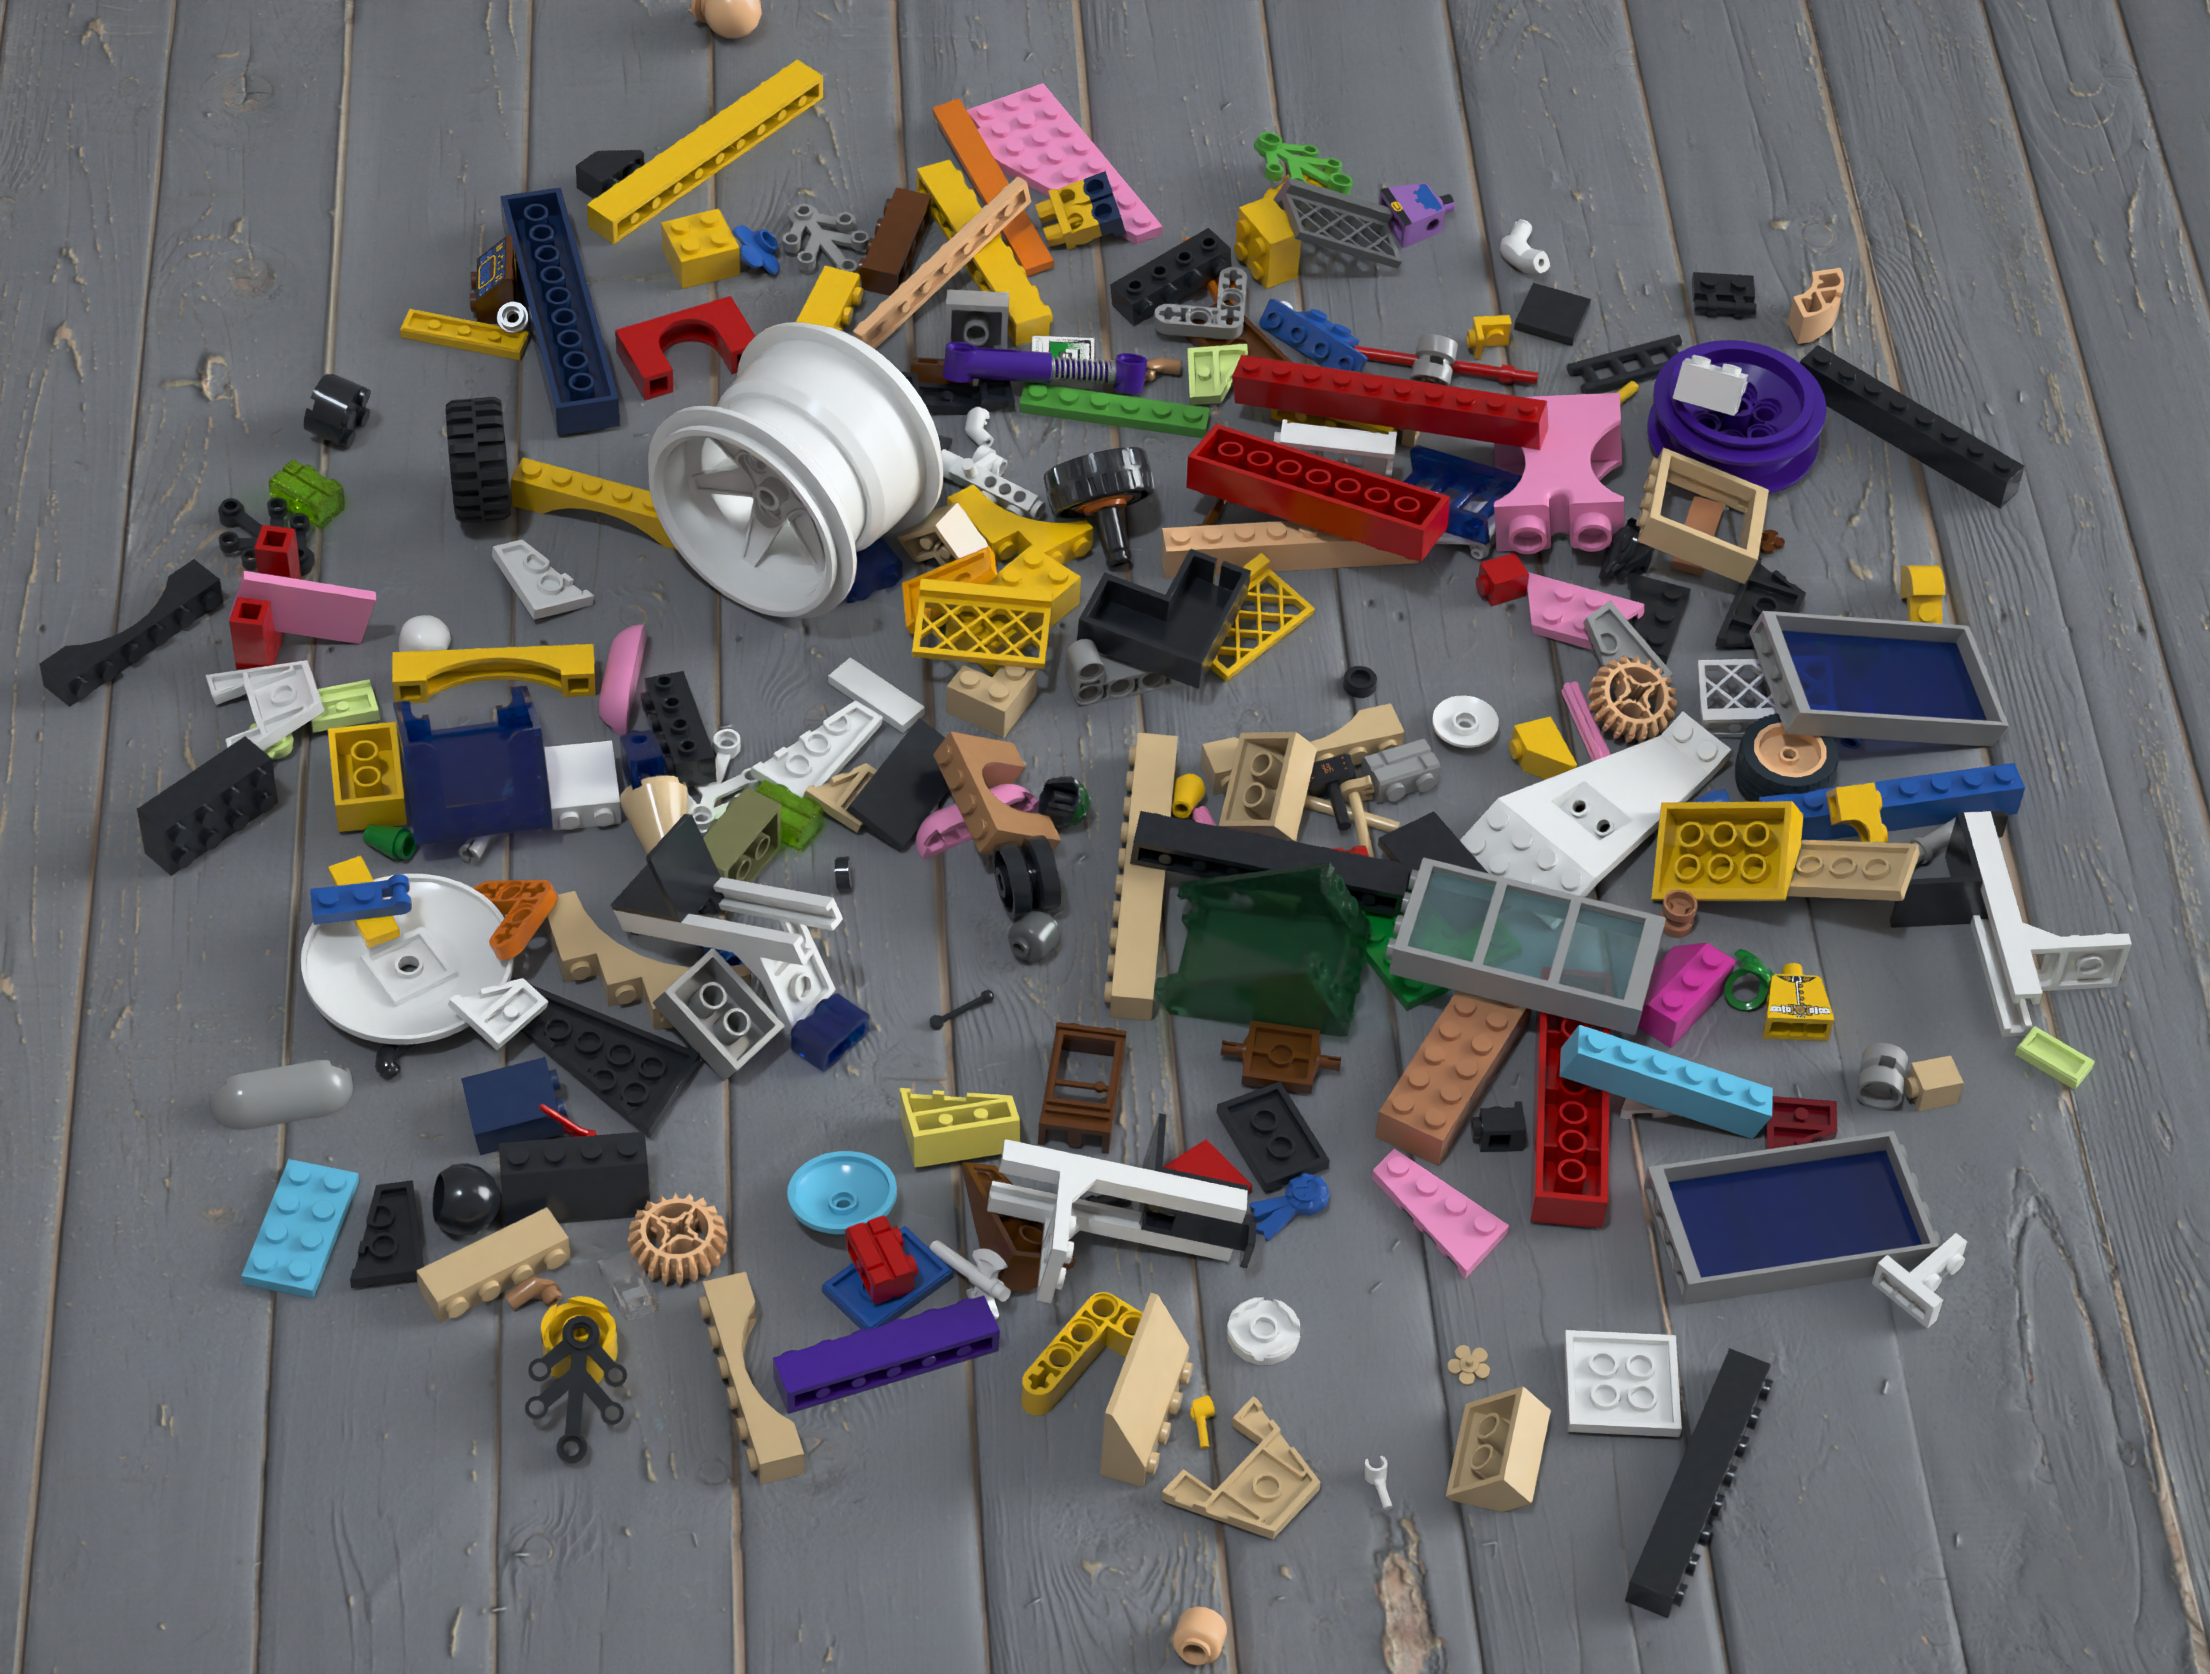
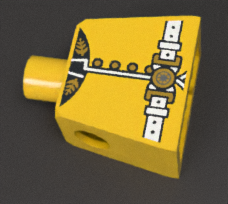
M1798 963L1784 965L1782 967V974H1775L1771 977L1766 999L1762 1039L1829 1041L1834 1016L1822 978L1814 975H1803L1802 966Z

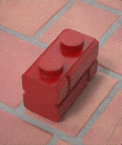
M884 1215L868 1220L865 1224L862 1222L850 1226L845 1230V1248L872 1302L875 1304L891 1300L893 1296L899 1297L911 1293L914 1290V1276L918 1275V1268L912 1254L905 1255L902 1249L904 1241L900 1229L897 1226L891 1227L887 1217Z

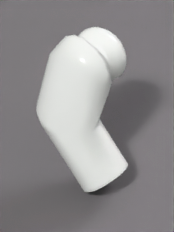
M975 407L967 414L965 432L979 447L981 445L990 447L994 442V438L983 429L984 425L987 424L985 419H990L989 412L981 407Z

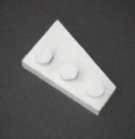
M523 539L493 546V559L533 620L593 605L594 595L588 590L581 591L573 585L574 579L566 573L561 575L549 566L550 561Z

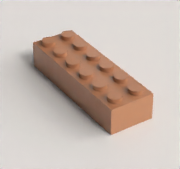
M1456 991L1379 1110L1375 1137L1439 1166L1529 1023L1532 1009Z

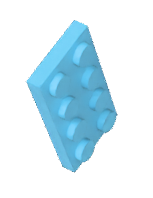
M288 1159L241 1275L242 1283L244 1285L314 1299L360 1182L359 1174Z

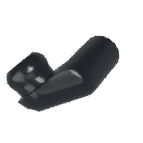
M383 1045L376 1054L375 1069L377 1073L381 1072L386 1080H390L400 1073L401 1068L395 1060L411 1048L412 1045Z

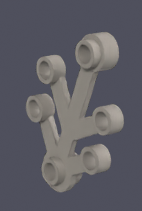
M799 204L790 209L788 218L792 228L790 232L783 235V249L787 252H797L801 248L803 232L808 231L811 235L805 251H801L797 255V266L803 271L814 269L816 266V256L821 247L837 269L857 273V262L852 259H846L835 244L863 251L867 249L868 233L858 230L848 235L823 230L819 226L837 228L840 232H850L854 228V216L851 213L842 212L836 217L820 214L815 207L808 204Z

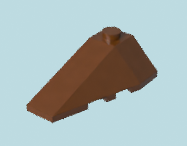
M964 1162L962 1172L980 1249H990L1006 1262L1007 1268L1002 1269L998 1273L997 1279L1002 1281L1004 1286L1009 1288L1010 1291H1031L1038 1287L1044 1225L1037 1221L987 1211L992 1181L1013 1184L1003 1173L999 1172L995 1165ZM1072 1255L1070 1264H1063L1062 1267L1066 1268V1271L1074 1267L1076 1263L1074 1256Z

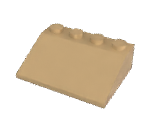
M1150 1293L1105 1411L1100 1475L1142 1488L1148 1474L1154 1475L1157 1470L1160 1453L1156 1451L1159 1443L1163 1445L1167 1443L1171 1430V1423L1167 1421L1170 1413L1177 1415L1182 1400V1393L1179 1392L1181 1384L1188 1385L1193 1370V1363L1188 1362L1189 1345L1160 1297L1154 1293Z

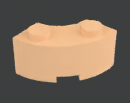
M1841 268L1812 272L1808 290L1804 294L1793 297L1788 325L1797 344L1814 341L1829 331L1835 323L1844 288V276Z

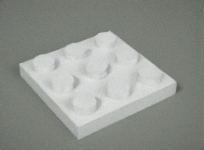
M1565 1330L1564 1355L1568 1432L1680 1437L1682 1426L1676 1335Z

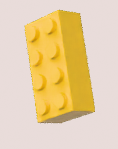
M1032 545L998 572L997 577L987 583V585L1053 591L1049 629L1080 604L1081 576ZM964 611L956 616L965 626L978 618L973 612ZM995 615L989 619L998 629L1011 621L1006 615ZM1028 618L1022 623L1033 632L1043 625V619ZM951 620L946 623V638H949L959 631ZM984 624L971 631L980 642L992 634ZM1017 627L1004 634L1013 645L1025 637ZM966 636L953 643L961 651H967L974 646ZM999 639L986 647L993 654H1001L1007 649ZM1030 642L1019 651L1022 653L1033 643ZM977 663L994 675L1002 666Z

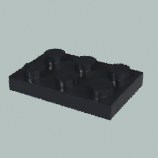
M1281 1081L1217 1104V1115L1264 1192L1289 1184L1291 1179L1299 1177L1303 1173L1313 1175L1329 1169L1330 1160Z

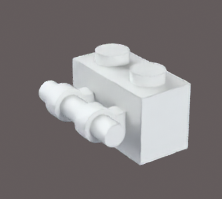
M1693 355L1692 359L1686 358L1682 362L1673 399L1734 416L1738 412L1742 395L1746 391L1748 375L1741 373L1742 369L1734 365L1723 364V367L1711 365V360L1702 356Z

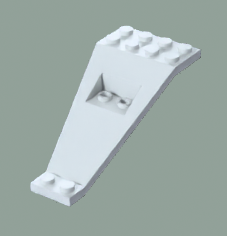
M1682 711L1661 736L1498 798L1460 841L1489 874L1586 897L1607 874L1659 828L1661 802H1687L1714 777L1734 753L1728 746ZM1581 804L1586 805L1584 811L1575 812L1577 806ZM1602 825H1610L1608 831L1600 832V828ZM1530 914L1552 933L1563 923L1562 921Z

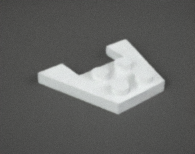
M307 660L206 675L211 695L216 705L247 694L256 721V728L226 738L227 747L246 736L264 751L325 712Z

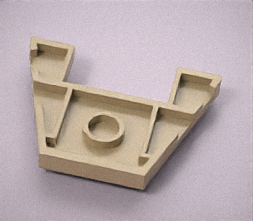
M1253 1396L1232 1418V1427L1254 1441L1258 1446L1216 1490H1212L1183 1469L1162 1491L1161 1499L1166 1503L1274 1539L1319 1491L1321 1482L1294 1446L1290 1447L1280 1434L1281 1429L1274 1420H1269L1262 1410V1404Z

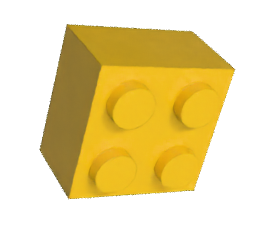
M1271 196L1239 207L1238 221L1236 222V244H1234V252L1238 260L1244 262L1250 269L1252 276L1258 279L1266 289L1297 278L1301 240L1295 239L1286 213Z
M719 208L661 222L662 251L682 289L740 275V248Z

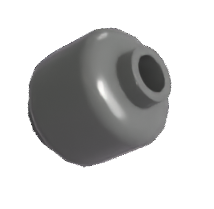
M1038 911L1029 912L1009 929L1008 939L1012 952L1024 961L1033 963L1042 960L1059 944V926L1055 919L1048 914Z

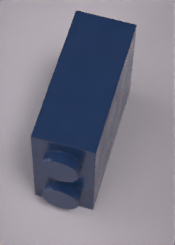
M546 1057L461 1078L480 1155L499 1151V1143L541 1140L565 1134L563 1125L539 1110V1105L545 1104L568 1118L563 1097L556 1098L554 1092L561 1090L556 1069L549 1070Z

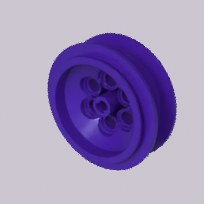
M1737 340L1711 341L1679 352L1662 367L1654 384L1653 405L1648 416L1647 435L1651 448L1657 458L1664 447L1769 490L1768 494H1773L1794 485L1812 468L1819 449V435L1826 419V401L1823 391L1813 375L1803 365L1785 353L1753 342ZM1693 355L1702 356L1710 359L1711 365L1723 367V364L1734 365L1742 369L1741 373L1748 375L1746 391L1742 395L1738 412L1734 416L1673 399L1682 362L1686 358L1692 359Z

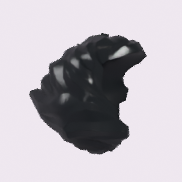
M1631 517L1627 520L1625 527L1612 534L1611 546L1606 547L1601 563V571L1598 577L1600 580L1604 581L1607 577L1611 579L1616 576L1617 581H1622L1630 572L1637 574L1639 568L1644 573H1647L1655 548L1638 542L1640 527L1636 525L1637 519Z

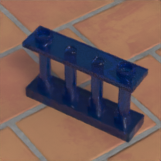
M1416 444L1410 450L1412 472L1403 482L1417 486L1422 479L1435 483L1430 490L1441 494L1449 487L1462 491L1449 505L1448 527L1445 533L1487 545L1490 542L1488 520L1494 514V502L1510 493L1518 485L1522 475ZM1475 496L1489 499L1477 513L1464 509Z

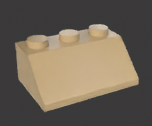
M1297 732L1240 733L1219 827L1296 841L1317 747Z
M1524 1386L1466 1403L1445 1497L1450 1501L1500 1512L1532 1504L1551 1410Z

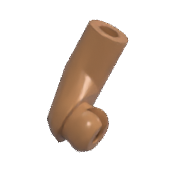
M1161 357L1147 360L1145 381L1153 382L1156 373L1180 375L1182 360Z
M537 1277L526 1279L504 1295L514 1310L531 1298L543 1300L547 1306H554L562 1299L560 1287L556 1282Z

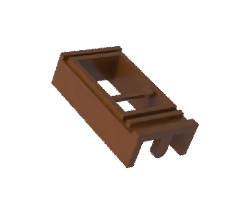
M1056 1023L1039 1121L1038 1145H1045L1048 1129L1067 1131V1144L1071 1147H1079L1081 1145L1082 1133L1103 1136L1102 1153L1109 1154L1125 1056L1127 1031L1109 1027L1084 1026L1077 1023ZM1061 1050L1113 1056L1109 1086L1105 1085L1102 1081L1093 1084L1056 1079ZM1055 1085L1095 1090L1097 1093L1108 1092L1106 1104L1054 1098Z

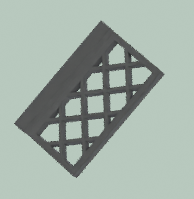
M1290 177L1286 179L1273 199L1281 209L1285 210L1295 239L1397 269L1401 265L1402 260L1388 226V222L1393 216L1389 207Z

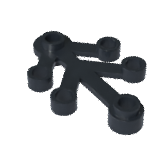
M280 497L272 498L267 503L268 514L271 517L270 526L284 528V517L288 513L287 502ZM228 498L221 503L218 509L220 523L227 528L241 526L256 538H238V535L234 532H224L219 536L220 550L224 553L242 551V566L248 570L257 569L254 548L262 525L245 513L243 504L237 499ZM297 513L291 516L289 522L290 528L295 529L301 576H305L311 572L315 564L314 553L306 548V533L310 530L309 518L305 514Z
M575 1316L568 1320L562 1330V1341L544 1357L534 1359L528 1367L530 1378L536 1382H542L550 1376L552 1367L572 1353L570 1370L539 1396L531 1397L525 1404L526 1415L533 1420H538L546 1415L548 1407L568 1391L565 1435L558 1440L556 1445L558 1457L568 1464L581 1461L587 1452V1442L580 1435L584 1392L601 1411L600 1415L604 1423L616 1425L624 1416L623 1407L619 1403L613 1402L586 1371L588 1354L604 1371V1381L608 1386L619 1387L627 1379L626 1369L622 1365L616 1364L598 1343L600 1337L599 1327L593 1319L587 1316ZM576 1329H585L588 1333L587 1340L584 1342L576 1341L573 1336ZM537 1363H542L547 1368V1373L542 1377H537L533 1373L532 1368ZM611 1369H619L622 1372V1380L616 1383L612 1382L608 1377L609 1371ZM531 1402H541L544 1406L543 1412L539 1415L532 1414L529 1410ZM610 1406L616 1407L619 1410L618 1419L609 1420L605 1415V1410ZM572 1441L578 1445V1453L576 1455L569 1456L565 1453L564 1445L567 1442Z

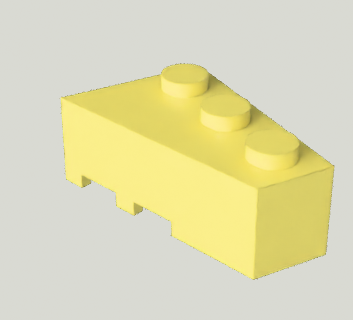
M899 1088L900 1120L914 1168L1001 1154L1005 1139L1020 1142V1118L1012 1095L967 1092L966 1097L945 1096L944 1091L933 1090V1095L911 1094L910 1088Z

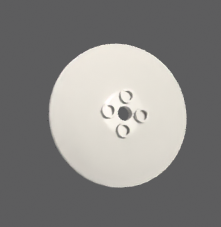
M402 874L409 879L410 890L407 894L411 897L412 909L406 914L393 916L400 929V937L367 948L353 920L314 925V922L312 923L305 937L301 953V971L304 986L309 998L318 1011L341 1030L365 1040L385 1044L408 1045L439 1040L470 1026L448 1006L449 999L452 996L460 994L461 997L477 994L482 988L503 986L510 981L514 967V958L499 960L489 945L491 936L504 919L499 909L488 898L472 887L436 875ZM393 875L374 879V882L388 880ZM408 964L418 967L416 970L412 972H404L400 970L403 966Z

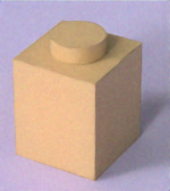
M1950 1055L1911 1063L1908 1077L1904 1080V1089L1907 1097L1913 1100L1917 1111L1957 1104L1964 1082Z

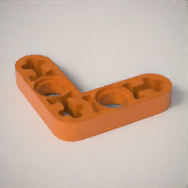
M548 880L485 881L473 888L488 898L499 909L501 914H507L489 940V945L499 960H509L522 952L558 900V895Z

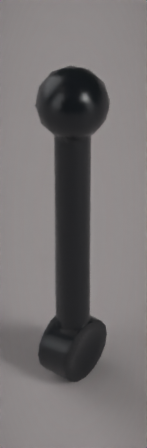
M984 990L980 997L943 1016H932L930 1018V1027L933 1030H940L943 1028L944 1022L983 1002L991 1003L994 999L993 992L991 990Z

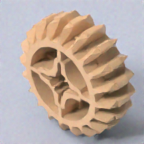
M1625 655L1618 662L1613 659L1608 662L1606 667L1603 666L1598 670L1597 676L1590 683L1591 689L1588 692L1587 698L1592 700L1589 704V710L1597 712L1594 716V721H1603L1604 723L1602 732L1611 729L1614 731V739L1624 735L1627 744L1635 737L1640 744L1647 737L1653 739L1657 737L1659 732L1661 733L1666 730L1668 722H1671L1675 716L1673 710L1677 706V700L1673 699L1676 694V688L1667 687L1671 682V677L1662 678L1660 675L1662 667L1654 670L1651 668V660L1641 664L1639 656H1636L1630 662ZM1610 684H1613L1616 689L1614 693L1617 700L1614 703L1610 697ZM1650 696H1652L1655 704L1654 715L1649 710L1651 708L1648 702Z
M675 1192L672 1199L666 1200L660 1194L658 1204L647 1201L645 1211L637 1210L635 1221H631L629 1226L628 1247L630 1248L633 1262L638 1264L641 1273L648 1271L651 1281L661 1276L665 1286L671 1279H675L679 1286H681L684 1279L687 1278L696 1283L698 1274L708 1277L711 1267L718 1268L720 1257H724L726 1253L727 1231L725 1230V1222L722 1216L717 1215L715 1205L707 1207L704 1197L694 1202L690 1193L685 1199H679ZM696 1229L700 1230L705 1235L706 1239L702 1240L698 1238V1233L694 1231ZM651 1237L657 1240V1244L661 1246L659 1249L650 1243Z

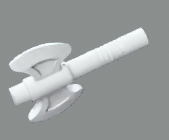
M938 1240L932 1242L930 1249L942 1261L967 1277L969 1282L975 1285L974 1289L966 1291L968 1297L974 1299L985 1296L994 1319H998L999 1312L994 1298L1004 1302L1011 1294L1010 1289L997 1279L998 1273L1002 1269L1007 1268L1006 1262L996 1252L982 1248L973 1251V1258L977 1263V1266H975Z

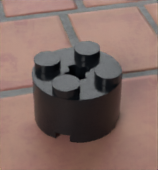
M324 375L311 395V399L315 400L313 410L306 409L304 429L339 446L350 448L355 438V429L358 425L364 427L369 419L370 409L366 408V404L370 398L371 390L338 375Z

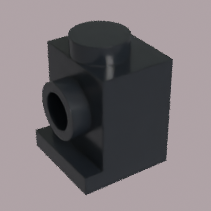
M1516 1101L1514 1107L1503 1108L1494 1106L1480 1108L1479 1117H1472L1471 1134L1472 1138H1478L1480 1152L1523 1150L1526 1125L1522 1101Z

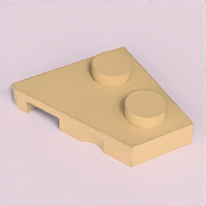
M865 763L853 768L850 773H841L831 777L830 781L816 788L814 785L808 787L803 798L858 833L864 824L846 810L877 770Z

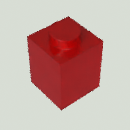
M1514 552L1481 562L1479 574L1476 578V587L1479 594L1485 596L1492 607L1525 597L1529 573Z

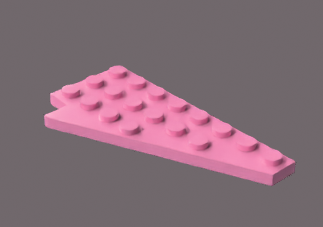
M1044 83L967 110L1003 173L1014 179L1017 176L1027 181L1029 187L1050 198L1049 190L1055 188L1059 190L1066 185L1106 171L1126 234L1120 236L1134 244H1139L1162 235L1163 226Z

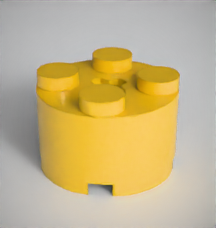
M576 1296L568 1298L567 1303L558 1307L555 1304L545 1313L541 1322L543 1357L562 1341V1330L568 1320L575 1316H587L593 1319L599 1327L600 1337L598 1343L611 1359L616 1362L618 1354L616 1323L608 1308L602 1302L590 1297ZM578 1328L574 1331L573 1336L576 1341L584 1342L588 1338V1333L585 1329ZM572 1353L551 1368V1376L559 1379L570 1370ZM587 1354L586 1371L598 1384L603 1379L604 1371Z

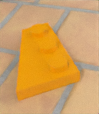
M987 546L902 583L905 623L911 635L915 633L921 578L987 584L997 577L995 554L991 548ZM925 608L924 613L931 622L943 614L940 609Z

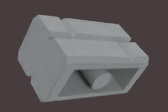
M1425 738L1363 757L1361 778L1370 775L1375 791L1372 794L1376 803L1386 800L1394 802L1400 800L1406 794L1418 790L1420 792H1427L1435 785H1438L1441 767L1440 762L1435 754L1431 752V748Z

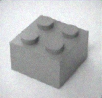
M947 289L944 358L946 344L950 342H965L978 348L1007 349L1009 292Z

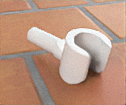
M1380 1456V1468H1372L1369 1465L1368 1459L1365 1460L1364 1478L1369 1484L1375 1485L1383 1509L1388 1511L1393 1508L1385 1482L1388 1464L1386 1458Z

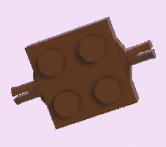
M1251 1020L1249 1034L1245 1038L1244 1043L1222 1041L1221 1055L1241 1057L1243 1065L1241 1084L1266 1087L1281 1081L1286 1091L1311 1094L1313 1079L1318 1072V1068L1339 1072L1341 1057L1321 1055L1318 1044L1320 1030Z

